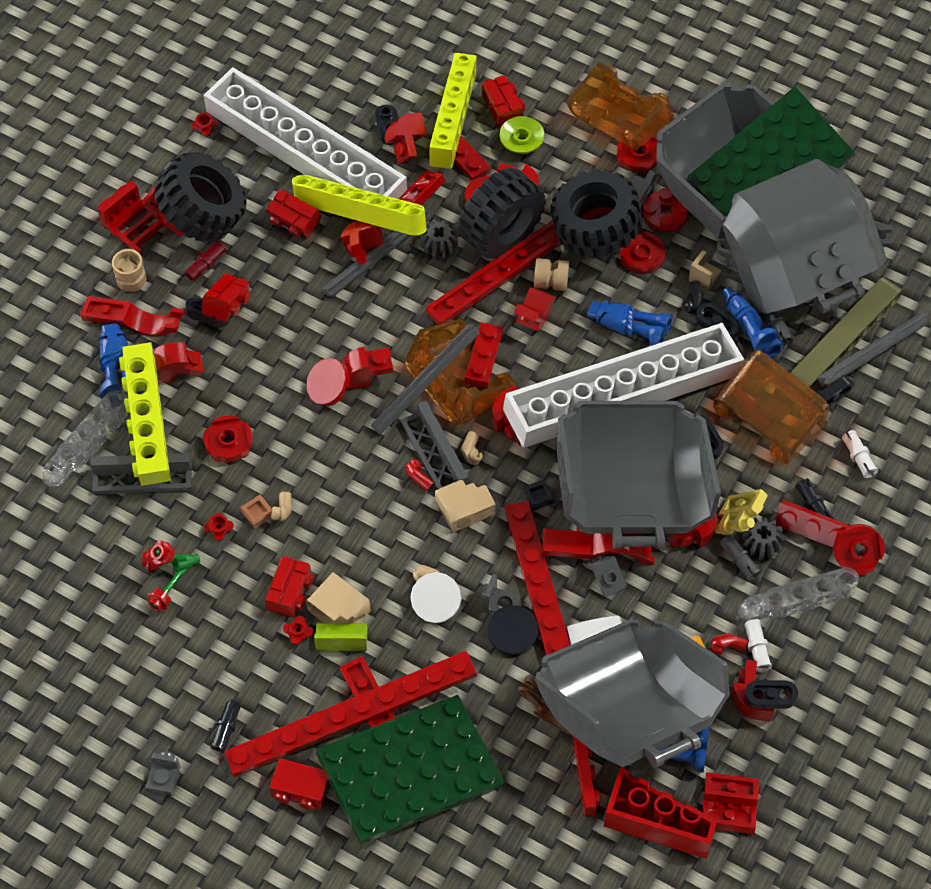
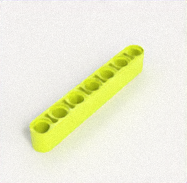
M299 175L292 179L294 196L318 210L408 235H421L427 231L425 208L419 204L309 175Z

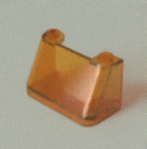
M462 318L418 331L406 356L407 368L415 378L467 326ZM471 342L425 389L443 413L455 425L466 423L491 408L495 399L501 393L514 385L517 386V383L508 373L497 374L495 379L491 375L488 388L464 383L472 351L469 349Z
M758 350L754 351L746 359L713 402V408L718 415L729 418L736 414L770 440L771 455L786 465L824 429L829 412L827 402L820 395Z

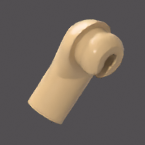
M473 431L467 433L461 447V453L467 463L477 465L482 460L483 455L481 452L478 453V450L475 448L479 435Z
M289 492L279 493V507L274 506L271 510V518L281 522L285 521L292 511L291 493Z

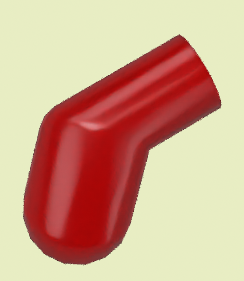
M410 460L405 465V472L417 485L427 491L434 481L420 471L422 465L418 460Z
M730 633L719 635L711 640L710 650L713 653L722 654L724 647H732L745 652L749 640Z

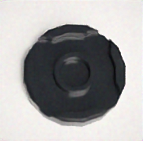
M507 605L498 609L491 616L488 623V637L492 646L500 653L508 656L523 654L535 645L538 637V623L534 615L526 608L518 605Z

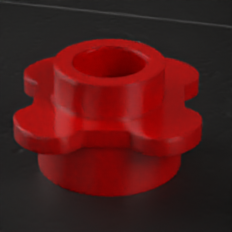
M200 113L196 116L195 122L191 126L193 130H198L202 132V135L207 136L210 135L214 127L218 126V120L213 119L209 113Z
M216 513L210 517L208 523L204 525V531L214 535L217 541L223 540L224 535L234 528L233 522L228 521L221 513Z
M297 616L295 621L290 624L286 623L283 626V632L289 635L291 643L294 645L306 641L308 637L313 635L312 627H308L303 616Z

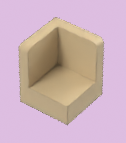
M702 250L691 265L689 281H699L701 287L709 292L721 276V270L706 262L707 252Z

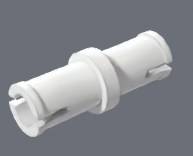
M855 430L848 431L850 437L848 438L845 433L842 436V440L851 453L852 461L857 463L864 478H870L872 475L869 470L874 475L878 472L877 467L869 456L870 451L866 446H863Z
M749 620L744 624L749 640L748 650L752 652L754 661H757L756 671L766 672L772 667L767 651L768 641L764 639L760 620Z

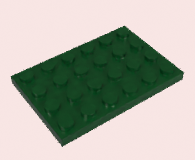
M795 86L690 173L688 177L708 201L725 217L730 212L733 204L731 201L735 193L814 159H819L839 169L855 156V152Z
M459 695L447 698L316 750L319 762L360 845L502 788L505 784Z

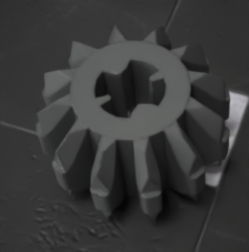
M435 219L433 224L426 223L427 231L420 235L421 248H424L426 255L432 253L434 258L437 255H441L444 258L446 253L452 255L454 248L458 246V231L454 229L453 223L446 224L444 219L441 223H438Z
M765 516L762 518V521L755 517L753 519L755 522L754 527L742 532L743 548L750 549V557L754 554H759L760 560L763 559L764 555L771 559L774 552L779 553L781 551V545L784 543V535H781L783 529L782 527H775V520L769 523Z

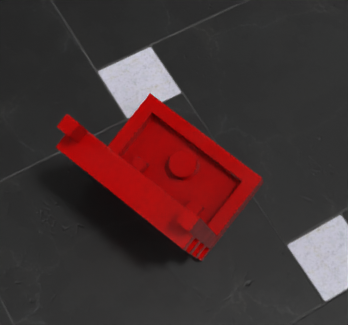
M132 180L126 185L121 186L116 193L103 200L97 207L102 227L110 230L113 236L116 235L120 242L129 246V249L139 253L142 252L139 246L165 226L167 229H170L164 225L160 215L143 204L138 186ZM145 211L148 212L145 216H143L140 220L133 224L124 233L120 232L131 222H133L137 217H139L142 213H144ZM157 219V221L154 224H152L149 228L142 232L133 241L130 240V238H132L136 233H138L141 229L148 225L152 220Z

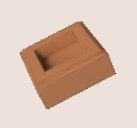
M261 494L240 507L242 514L254 529L271 519L272 508Z

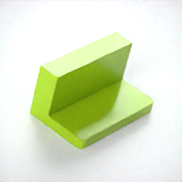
M316 623V634H314L316 651H367L368 625L367 623Z

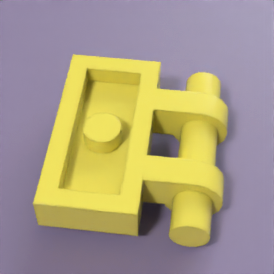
M760 489L728 496L718 514L722 519L719 524H716L715 532L717 534L729 535L734 531L745 532L749 528L754 527L755 522L750 517L758 515L762 511L763 504L768 495Z

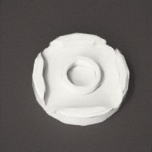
M438 572L426 574L418 579L412 588V607L416 614L426 622L435 624L445 622L454 617L460 609L462 600L460 588L455 580L446 574Z

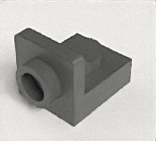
M169 752L152 753L151 760L153 764L146 790L147 792L173 796L181 768L179 760L174 754Z

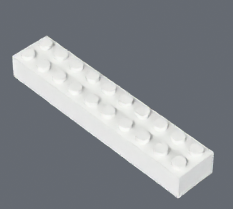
M233 67L204 94L207 113L304 175L396 199L407 190L406 176Z
M723 323L506 393L503 411L522 447L525 448L557 437L558 418L563 414L567 415L574 409V405L579 401H665L739 376L744 358Z

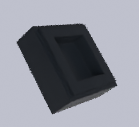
M545 479L522 487V492L526 501H529L531 511L555 503V499Z

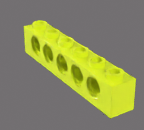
M454 54L429 147L430 166L452 169L476 78V55Z
M150 342L122 347L123 356L119 357L121 371L126 373V377L122 378L124 392H128V398L124 399L126 413L131 414V419L127 420L129 434H133L134 441H129L131 455H136V462L132 463L134 477H139L141 486L171 481L152 344ZM140 391H146L143 394H137ZM143 412H149L146 415H140ZM146 433H151V435L147 437H142ZM147 455H154L152 458H145Z

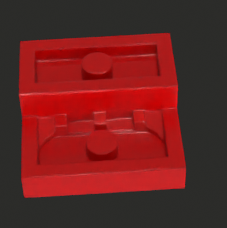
M706 772L702 813L717 821L715 830L755 835L759 779Z

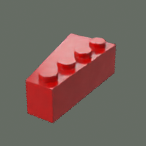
M620 767L606 810L603 827L707 859L717 821L688 804L683 805L679 803L669 793L665 791L662 793L650 786L649 782L642 778L637 779L629 774L628 770Z

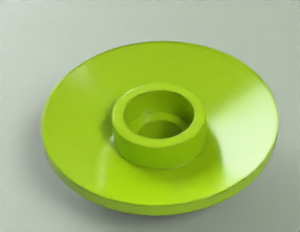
M525 116L514 117L502 125L500 141L511 152L518 154L531 153L542 145L544 129L533 118Z

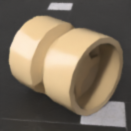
M124 249L117 252L112 259V267L119 288L125 292H136L142 289L147 279L139 252L132 249Z
M537 258L534 288L547 290L549 286H552L553 290L567 291L569 261L556 260L554 263H551L550 259Z

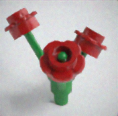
M162 540L156 542L152 549L149 547L147 552L142 553V567H147V572L158 570V566L169 563L173 565L174 570L177 572L164 590L156 588L153 592L148 593V604L156 611H166L169 609L168 605L171 602V598L168 595L169 591L179 578L186 573L187 569L200 563L198 554L177 555L174 552V548L168 542L164 543Z

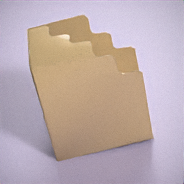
M459 480L435 491V500L452 533L495 515L496 504L486 485L476 487L474 483L465 485L463 480Z
M334 572L306 600L308 611L323 623H360L371 611L369 599Z

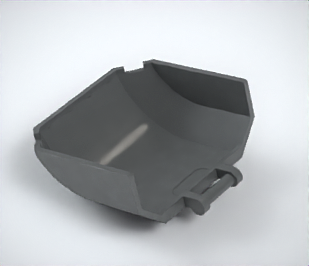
M722 83L657 133V165L665 183L678 201L717 238L726 237L722 227L725 217L708 201L689 179L688 175L775 103L756 85L746 84V87H732V83Z
M819 159L809 161L735 193L731 201L733 204L728 216H725L722 223L749 303L757 313L767 314L797 306L814 298L819 312L824 314L830 311L831 307L851 298L864 296L865 291L858 278L879 269L887 260L870 208L858 186L845 172ZM849 283L850 289L825 299L824 293Z
M579 401L576 403L574 409L567 415L563 414L560 416L557 422L558 473L565 518L587 534H612L613 549H622V547H655V549H664V533H688L714 518L721 490L706 420L698 414L694 417L684 410L685 406L678 401ZM654 533V536H622V534Z
M639 620L625 621L544 656L541 661V671L537 672L535 677L539 691L557 721L597 755L622 767L646 757L651 766L657 768L662 766L664 761L689 749L694 751L700 748L701 741L696 733L711 726L730 695L727 663L666 621H655V626L639 625Z

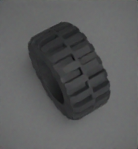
M201 152L183 153L170 163L155 184L156 203H159V211L165 215L164 219L174 225L175 230L183 232L184 236L188 238H195L196 241L212 242L224 238L245 214L247 200L246 196H244V187L240 185L239 178L233 175L232 170L229 167H225L219 159L215 160L208 154L202 155Z
M504 168L499 173H493L489 179H485L479 188L474 190L471 198H468L465 203L466 206L462 209L461 218L459 219L460 234L463 239L484 257L498 258L526 239L535 230L534 227L541 220L540 216L545 210L546 199L543 189L516 168Z
M591 169L592 172L586 173L583 171L577 177H570L566 184L563 183L558 188V192L552 198L550 211L558 240L561 245H564L566 250L571 253L574 252L575 255L581 257L587 255V258H595L596 256L604 258L608 257L610 253H619L622 247L626 248L632 243L631 239L634 240L642 227L643 216L637 190L628 178H624V175L617 172L613 174L611 170L604 169V171ZM606 207L613 209L608 215L599 219L585 220L580 218L583 214L595 208Z

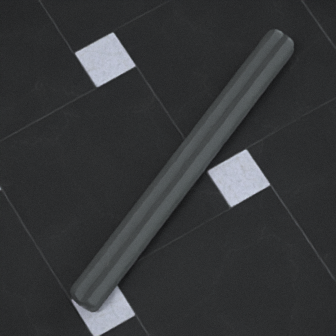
M425 210L426 223L431 219L427 210ZM398 231L391 233L384 239V244L374 247L367 252L366 263L359 265L357 261L325 285L323 290L328 297L335 296L410 235Z
M917 314L819 375L818 381L821 387L830 386L926 326L928 323L924 314Z
M468 324L371 424V427L378 434H382L479 334L476 327Z

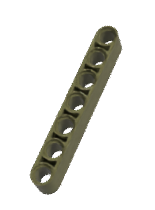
M882 277L792 370L786 380L802 388L800 395L806 398L820 384L818 376L844 359L896 304L903 290Z

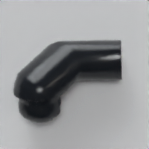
M692 281L689 284L692 300L685 301V311L687 313H697L698 307L702 304L704 293L699 281Z

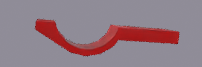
M88 296L80 316L83 321L105 324L117 323L141 335L161 337L178 331V323L180 318L184 316L185 311L184 309L171 308L170 313L166 315H155L139 309L132 302Z
M547 528L543 530L542 555L594 559L603 554L618 553L633 556L640 564H654V557L651 556V547H622V549H613L612 534H587L581 531ZM622 534V536H644L641 534Z

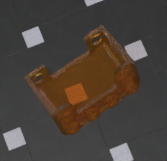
M598 62L566 101L569 110L578 119L634 150L640 148L661 129L675 120L674 112L666 95L663 93H653L651 96L645 97L639 94L635 88L623 85L614 67Z

